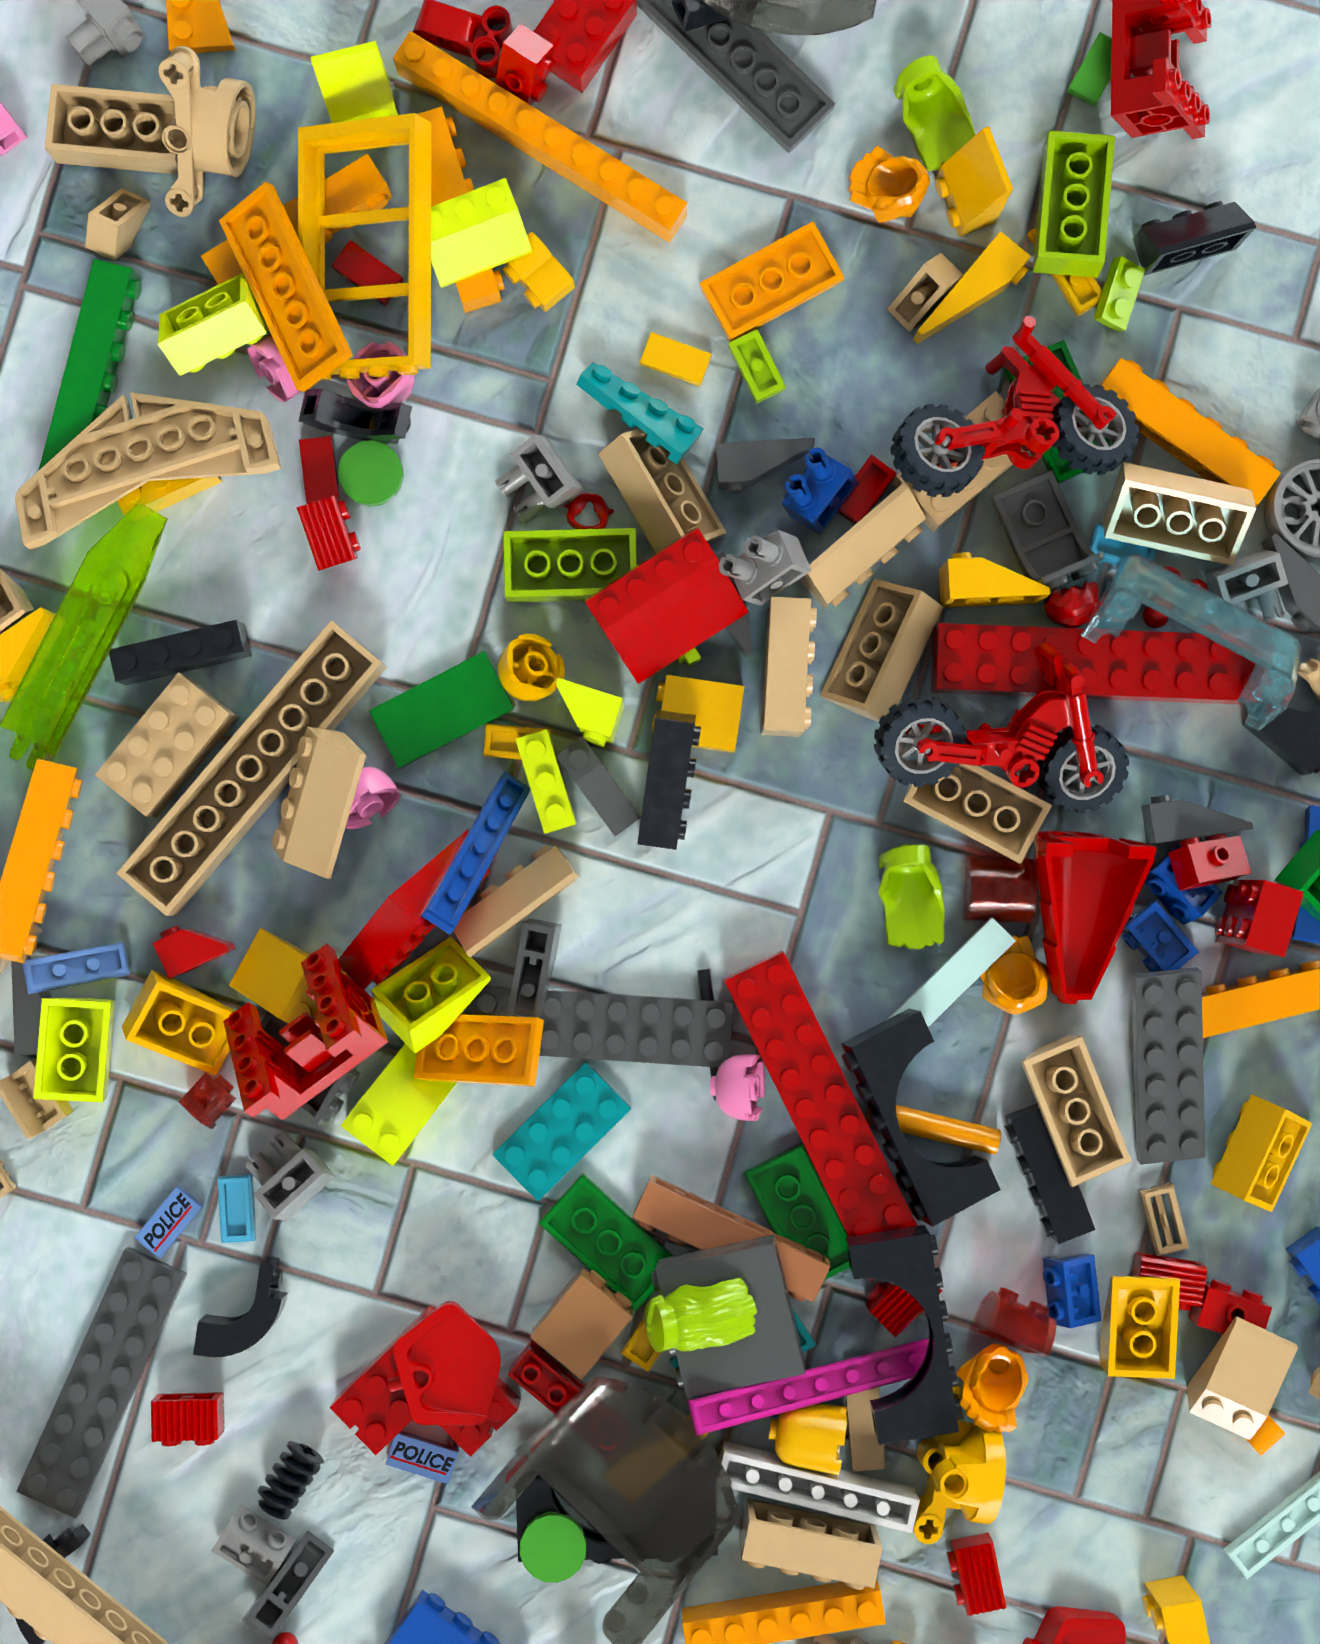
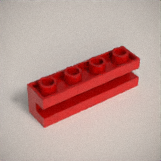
M533 1340L528 1343L511 1364L508 1376L610 1461L631 1437L632 1431L630 1429L632 1428V1423Z

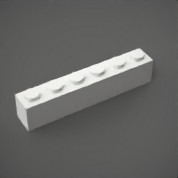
M724 1440L715 1471L716 1485L908 1533L913 1531L920 1502L914 1487L840 1469L839 1475L836 1476L784 1464L777 1457L776 1453Z

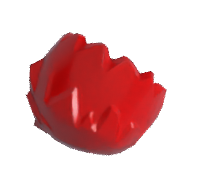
M1086 581L1080 588L1074 585L1070 589L1054 590L1051 596H1047L1044 601L1047 617L1056 624L1066 628L1079 627L1091 621L1098 613L1097 583Z

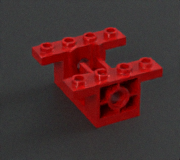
M1112 0L1111 117L1131 138L1182 128L1192 139L1205 137V125H1208L1210 122L1209 107L1200 99L1198 92L1194 91V87L1190 86L1189 81H1183L1179 69L1178 39L1171 40L1172 34L1185 32L1193 44L1207 42V29L1211 28L1212 19L1210 9L1206 8L1201 0Z
M327 943L317 951L312 952L301 962L308 986L306 994L316 1003L318 1010L316 1014L317 1019L315 1020L307 1012H304L279 1030L280 1036L290 1043L287 1047H284L263 1030L258 1009L250 1002L232 1012L223 1021L243 1110L252 1118L263 1110L268 1109L278 1118L284 1120L388 1043L374 998L341 971L336 952Z

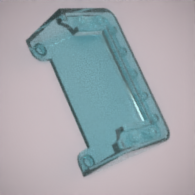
M1130 555L1124 558L1117 567L1081 636L1094 643L1105 634L1112 633V635L1118 637L1127 621L1134 617L1143 603L1256 663L1237 699L1238 702L1244 703L1247 707L1248 717L1245 721L1246 724L1260 731L1287 708L1295 691L1302 653L1301 644L1298 639L1142 556Z

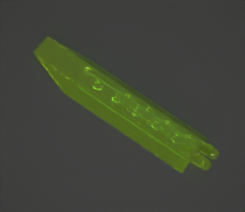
M138 503L87 552L0 722L1 727L17 734L9 752L10 758L16 761L21 759L26 753L30 742L34 744V747L27 759V768L34 770L36 760H44L47 752L51 757H56L145 584L167 522L166 517Z

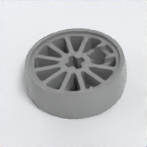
M1310 459L1295 464L1276 479L1265 500L1264 518L1270 535L1277 533L1302 558L1320 559V546L1318 545L1320 513L1318 514L1317 511H1312L1311 509L1312 505L1314 508H1320V459ZM1310 473H1314V475H1319L1317 490ZM1294 477H1301L1306 492L1292 481ZM1284 490H1289L1295 496H1289L1284 499ZM1287 504L1296 508L1298 513L1296 520L1285 515L1284 509ZM1300 525L1294 534L1288 529ZM1308 526H1311L1308 544L1301 541L1299 537Z

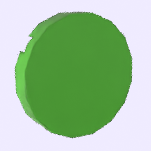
M374 440L360 441L349 447L341 457L338 467L339 483L345 494L356 503L368 507L383 505L401 489L404 479L403 465L396 452L385 443Z
M546 1512L536 1516L526 1525L520 1540V1556L524 1567L533 1577L543 1582L558 1583L571 1578L580 1570L586 1557V1537L583 1528L573 1517L567 1514L565 1516L557 1514V1512Z

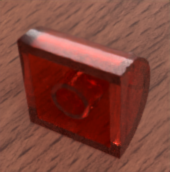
M966 855L963 920L987 921L992 917L996 922L1031 923L1037 900V875L1034 859L1024 858L1022 863L1019 864L1008 857Z
M1000 1287L998 1293L990 1291L981 1302L970 1328L1028 1355L1049 1356L1056 1335V1320L1047 1315L1049 1308L1034 1301H1030L1029 1306L1017 1302L1019 1294Z

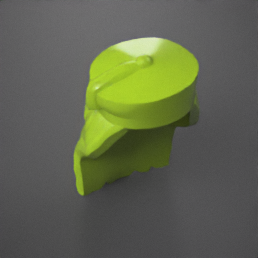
M933 55L918 58L902 70L893 90L898 100L902 99L903 121L911 133L918 155L925 168L929 171H939L942 164L976 135L963 93L954 80L943 72L937 57Z
M903 844L879 856L880 868H885L878 887V895L881 898L885 911L884 926L887 944L898 948L905 946L906 949H924L925 945L932 946L935 942L937 944L944 942L945 908L943 890L938 871L931 863L930 847L927 845Z
M741 1278L722 1281L706 1287L685 1284L665 1298L659 1295L647 1303L644 1315L646 1333L652 1348L657 1352H663L672 1348L679 1351H693L708 1347L725 1346L754 1334L755 1327L753 1325L756 1320L754 1315L757 1314V1308L753 1297L748 1295V1287Z

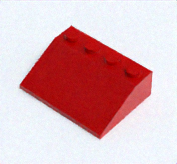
M699 528L692 529L584 600L638 684L749 612L729 577L721 574L719 571V560Z

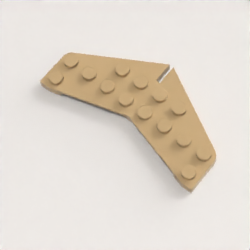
M130 392L135 418L132 419L129 401L123 394L18 489L15 502L23 544L29 550L46 545L148 481L267 474L282 469L270 422L260 411Z

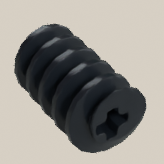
M289 1441L287 1444V1448L292 1454L282 1452L279 1456L285 1465L275 1463L272 1467L278 1476L267 1474L265 1481L270 1487L260 1485L257 1490L263 1498L258 1501L261 1509L270 1516L281 1520L289 1518L292 1513L291 1509L297 1506L298 1498L304 1495L306 1486H310L313 1481V1475L319 1472L320 1464L324 1463V1459L318 1452L305 1444Z

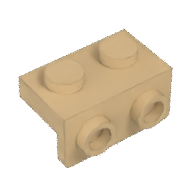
M37 1057L30 1060L11 1075L0 1080V1097L27 1139H32L45 1132L74 1112L68 1101L33 1099Z

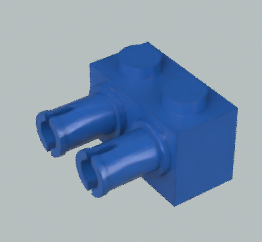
M817 447L808 451L812 459L809 455H805L807 466L803 476L799 474L790 476L789 479L792 485L788 481L785 482L787 493L782 505L791 518L821 535L859 483L850 468L826 455L823 449Z

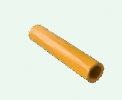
M896 1105L898 1124L901 1132L904 1134L996 1155L1001 1140L1000 1129ZM869 1107L866 1121L868 1125L873 1126L869 1118V1114L872 1113Z

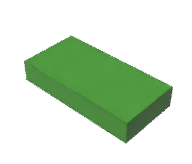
M1099 32L1067 90V93L1093 107L1096 106L1111 79V37Z

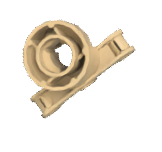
M178 46L172 50L168 58L161 62L158 72L162 82L175 100V117L163 130L162 141L170 152L177 154L178 179L167 192L165 203L169 211L174 215L186 217L194 210L195 204L199 203L204 197L203 172L236 178L243 173L253 147L256 104L252 86L247 81L227 77L221 80L218 87H200V62L198 56L192 49L186 46ZM178 130H181L185 134V136L180 134Z

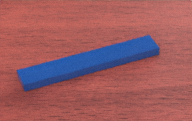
M506 771L499 776L421 914L423 918L449 935L455 930L531 790L530 787Z

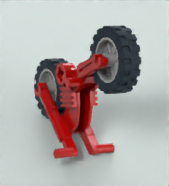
M1026 316L1019 330L1013 334L1012 339L1029 357L1034 366H1030L1013 347L1004 346L1000 353L985 366L987 373L994 375L1005 366L1015 378L1008 387L1005 405L1001 410L1002 418L996 421L974 424L970 419L966 420L962 417L963 413L957 409L952 411L947 405L940 404L938 407H934V404H927L922 409L920 407L914 409L898 427L892 438L894 443L891 446V455L895 457L893 461L894 467L902 473L900 477L906 483L909 481L913 484L912 488L918 492L923 490L931 497H936L940 494L942 497H949L954 492L956 494L960 493L976 477L978 471L983 466V459L1008 455L1009 460L1014 466L1020 469H1029L1052 446L1058 449V456L1063 461L1066 459L1070 462L1069 466L1075 470L1080 468L1086 474L1097 472V475H1102L1109 470H1115L1132 454V450L1137 446L1139 440L1136 438L1139 434V425H1135L1137 418L1134 411L1130 412L1128 409L1129 404L1124 398L1120 400L1117 397L1118 393L1111 389L1109 391L1104 390V386L1095 385L1094 387H1090L1089 384L1082 385L1080 379L1077 380L1045 345L1042 346L1033 337L1032 331L1036 325V320L1032 316ZM1057 386L1065 392V396L1061 400L1053 393ZM924 433H932V439ZM1104 438L1111 440L1110 447L1108 446ZM918 441L926 448L919 449Z
M1047 642L1040 645L1039 653L1052 663L1055 691L1040 692L1022 709H1016L1014 711L1015 715H1012L1010 718L1011 722H1008L1006 725L1007 728L992 729L989 724L983 723L979 726L978 730L969 731L963 727V721L949 704H945L938 697L933 696L930 699L927 695H917V698L907 697L902 699L903 703L892 705L888 709L890 712L880 718L878 722L880 727L874 733V738L877 741L874 744V749L880 763L894 780L898 779L903 785L908 786L910 783L914 787H924V784L927 783L930 785L939 783L938 779L949 777L952 774L951 770L960 764L999 766L1017 787H1028L1038 778L1042 783L1040 784L1042 789L1057 806L1060 805L1062 809L1069 812L1073 809L1076 813H1085L1087 809L1095 811L1100 808L1099 805L1110 803L1113 800L1112 796L1116 792L1120 793L1124 787L1122 785L1123 780L1128 778L1129 771L1126 769V766H1129V758L1125 754L1124 746L1111 732L1106 731L1100 725L1095 724V727L1091 726L1086 694L1082 688L1085 682L1084 677L1078 667L1070 664L1064 654ZM899 742L911 743L898 752ZM916 750L915 760L909 761L905 759ZM1100 750L1102 752L1103 759L1097 760L1096 754ZM1027 765L1028 770L1021 771L1020 775L1018 776L1016 772L1022 770L1024 766ZM1064 769L1073 770L1063 777ZM1076 778H1078L1077 787L1067 786Z

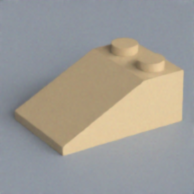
M1236 1316L1187 1385L1189 1412L1251 1440L1270 1412L1297 1352V1344Z

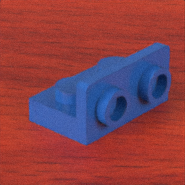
M1180 844L1172 847L1155 867L1150 869L1145 879V884L1170 910L1172 916L1185 925L1202 917L1223 892L1216 884L1179 891L1168 855L1169 852L1181 848Z
M1156 901L1151 902L1127 922L1123 929L1124 934L1121 935L1124 942L1133 951L1138 949L1145 957L1142 962L1150 972L1180 969L1199 953Z
M1085 1253L1063 1259L1043 1258V1279L1047 1296L1046 1309L1050 1323L1071 1329L1102 1321L1095 1255Z

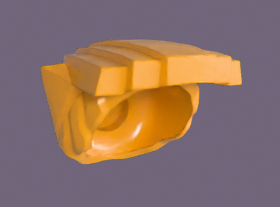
M876 146L871 153H866L862 160H858L850 171L848 178L850 182L848 192H850L849 201L872 210L878 223L887 222L898 217H912L926 194L930 178L927 170L919 160L907 158L906 156H898L896 158L879 146Z
M1011 935L1016 941L980 977L984 982L982 997L1001 1010L1015 1015L1026 1012L1046 1000L1048 970L1047 965L1036 958L1028 936L1017 937L1016 935Z
M991 1344L975 1354L956 1372L957 1376L963 1381L959 1405L966 1410V1415L973 1419L974 1424L982 1430L991 1433L992 1431L998 1433L1003 1431L1011 1432L1017 1427L1015 1409L1018 1407L1027 1386L1028 1373L1021 1355L1004 1345Z

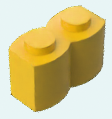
M531 232L527 237L532 253L504 263L505 267L502 270L513 284L519 282L526 289L523 295L533 308L536 309L540 306L544 312H547L575 288V284L566 269L550 253L543 242Z

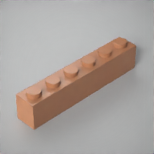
M652 1174L633 1214V1218L638 1220L637 1223L641 1227L650 1231H655V1229L667 1233V1238L680 1245L688 1243L697 1247V1251L774 1234L788 1294L799 1301H805V1299L812 1302L815 1301L831 1267L829 1257H825L823 1254L810 1248H805L804 1245L789 1238L777 1235L757 1223Z

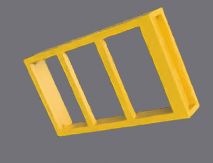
M415 113L298 127V238L328 302L408 296V356L346 360L326 375L323 381L331 380V375L340 374L341 378L358 379L360 378V373H368L372 377L389 376V371H398V374L416 375L418 374V369H431V122ZM409 144V207L325 215V154ZM409 220V283L325 290V228Z

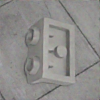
M240 1505L211 1551L267 1586L293 1546L295 1539L250 1509Z

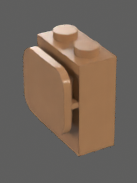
M584 1268L561 1291L551 1304V1307L534 1326L530 1335L534 1341L581 1380L633 1318V1309L630 1307L632 1305L631 1301L619 1291L614 1294L605 1287L607 1282L594 1270L587 1272Z

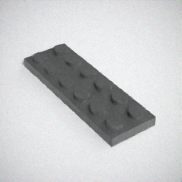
M1197 967L1131 974L1137 1161L1140 1165L1205 1158L1202 971Z

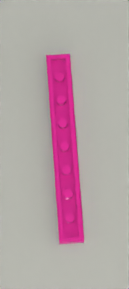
M929 1337L806 1369L805 1374L730 1389L688 1400L695 1435L698 1436L911 1379L925 1357Z

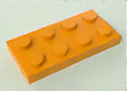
M814 221L703 280L699 283V287L729 342L840 284L844 281L845 277Z
M460 1014L440 1037L417 1052L413 1078L426 1081L535 1087L544 1020L538 1017Z

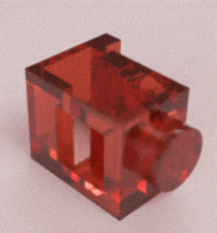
M205 1072L181 1098L179 1103L201 1124L213 1129L217 1125L215 1122L237 1099L231 1093L235 1087L222 1075L215 1078Z

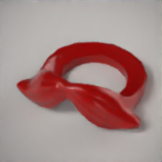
M582 493L564 506L568 509L567 522L575 529H605L608 524L609 515L614 513V510L610 509L605 500L598 494ZM591 501L600 523L594 526H585L577 523L575 518L585 508L586 503Z

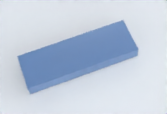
M124 942L29 959L23 964L28 994L130 975Z

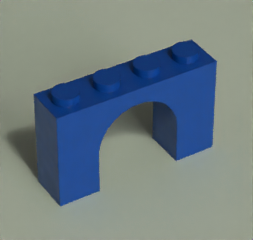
M422 1590L385 1644H500V1642L490 1632H482L473 1626L472 1621L461 1612L455 1613L446 1607L441 1597L434 1593L428 1594Z

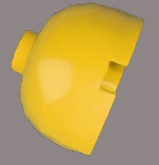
M523 634L517 639L512 640L500 654L497 665L499 681L511 696L522 701H538L551 695L557 689V678L564 679L565 667L563 658L560 653L556 656L550 648L553 644L537 634Z

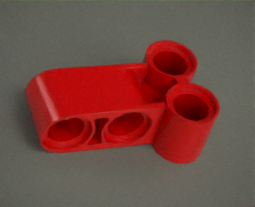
M435 0L423 1L413 29V33L434 46L473 58L476 71L486 78L496 77L501 55L500 49L503 42L513 32L509 12L502 6H491L481 16ZM495 24L505 25L498 31L491 29ZM485 54L494 55L489 61L480 60Z

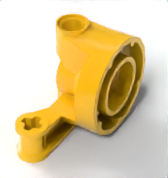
M959 1385L953 1387L954 1399L959 1398L960 1400L961 1387ZM958 1420V1433L926 1438L918 1445L916 1450L917 1458L926 1472H928L926 1489L919 1498L920 1502L913 1527L914 1535L921 1543L933 1544L941 1538L946 1508L961 1509L964 1518L970 1522L991 1524L996 1519L1001 1508L1006 1476V1454L1001 1433L995 1431L991 1433L982 1430L974 1423ZM938 1452L941 1455L937 1462L928 1463L931 1454Z

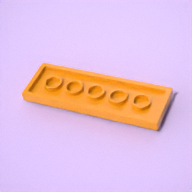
M264 182L219 219V222L296 389L305 392L352 357L353 354L274 185Z

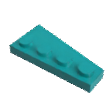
M592 362L581 373L577 381V386L606 409L618 410L622 418L621 421L630 428L638 426L648 434L645 440L652 446L657 448L661 445L670 452L668 458L676 465L699 439L704 429L697 425L692 418L680 415L670 409L662 400L650 397L640 391L637 385L622 380L603 365H597Z

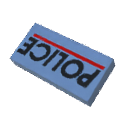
M178 1185L136 1235L135 1239L160 1259L204 1205Z
M401 1431L393 1439L385 1465L449 1484L459 1449Z

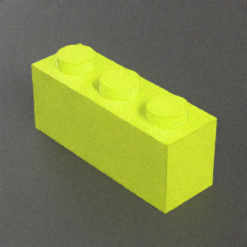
M545 729L516 738L515 740L544 834L576 825L577 821L549 730Z

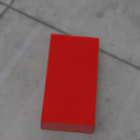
M349 240L331 265L333 270L357 287L398 284L404 281L401 275L351 240ZM392 297L374 299L386 306Z
M325 436L299 440L306 504L337 495L340 501L333 438Z
M871 454L855 475L859 484L838 510V513L854 525L857 524L870 512L895 478L897 472Z

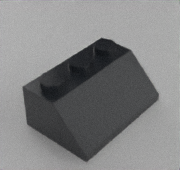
M1218 201L1205 206L1203 211L1192 214L1191 210H1186L1175 214L1168 221L1161 222L1160 219L1148 221L1141 225V229L1133 238L1140 266L1145 269L1143 275L1145 276L1236 250L1256 229V225L1253 219L1236 202L1223 205L1222 201Z

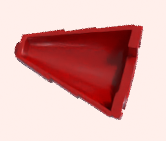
M1059 830L1041 831L1034 838L1035 867L1040 896L1039 906L1045 933L1042 942L1051 992L1058 997L1057 1000L1061 1003L1077 1004L1078 1000H1092L1117 949L1115 945L1134 909V903L1153 865L1157 847L1125 838L1117 840L1096 833Z

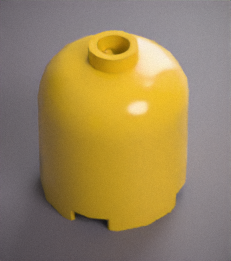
M818 1403L780 1413L778 1419L771 1418L769 1439L775 1440L777 1457L789 1466L838 1476L842 1460H839L840 1445L844 1446L847 1407Z

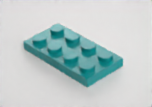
M585 1061L492 1155L539 1201L632 1107Z

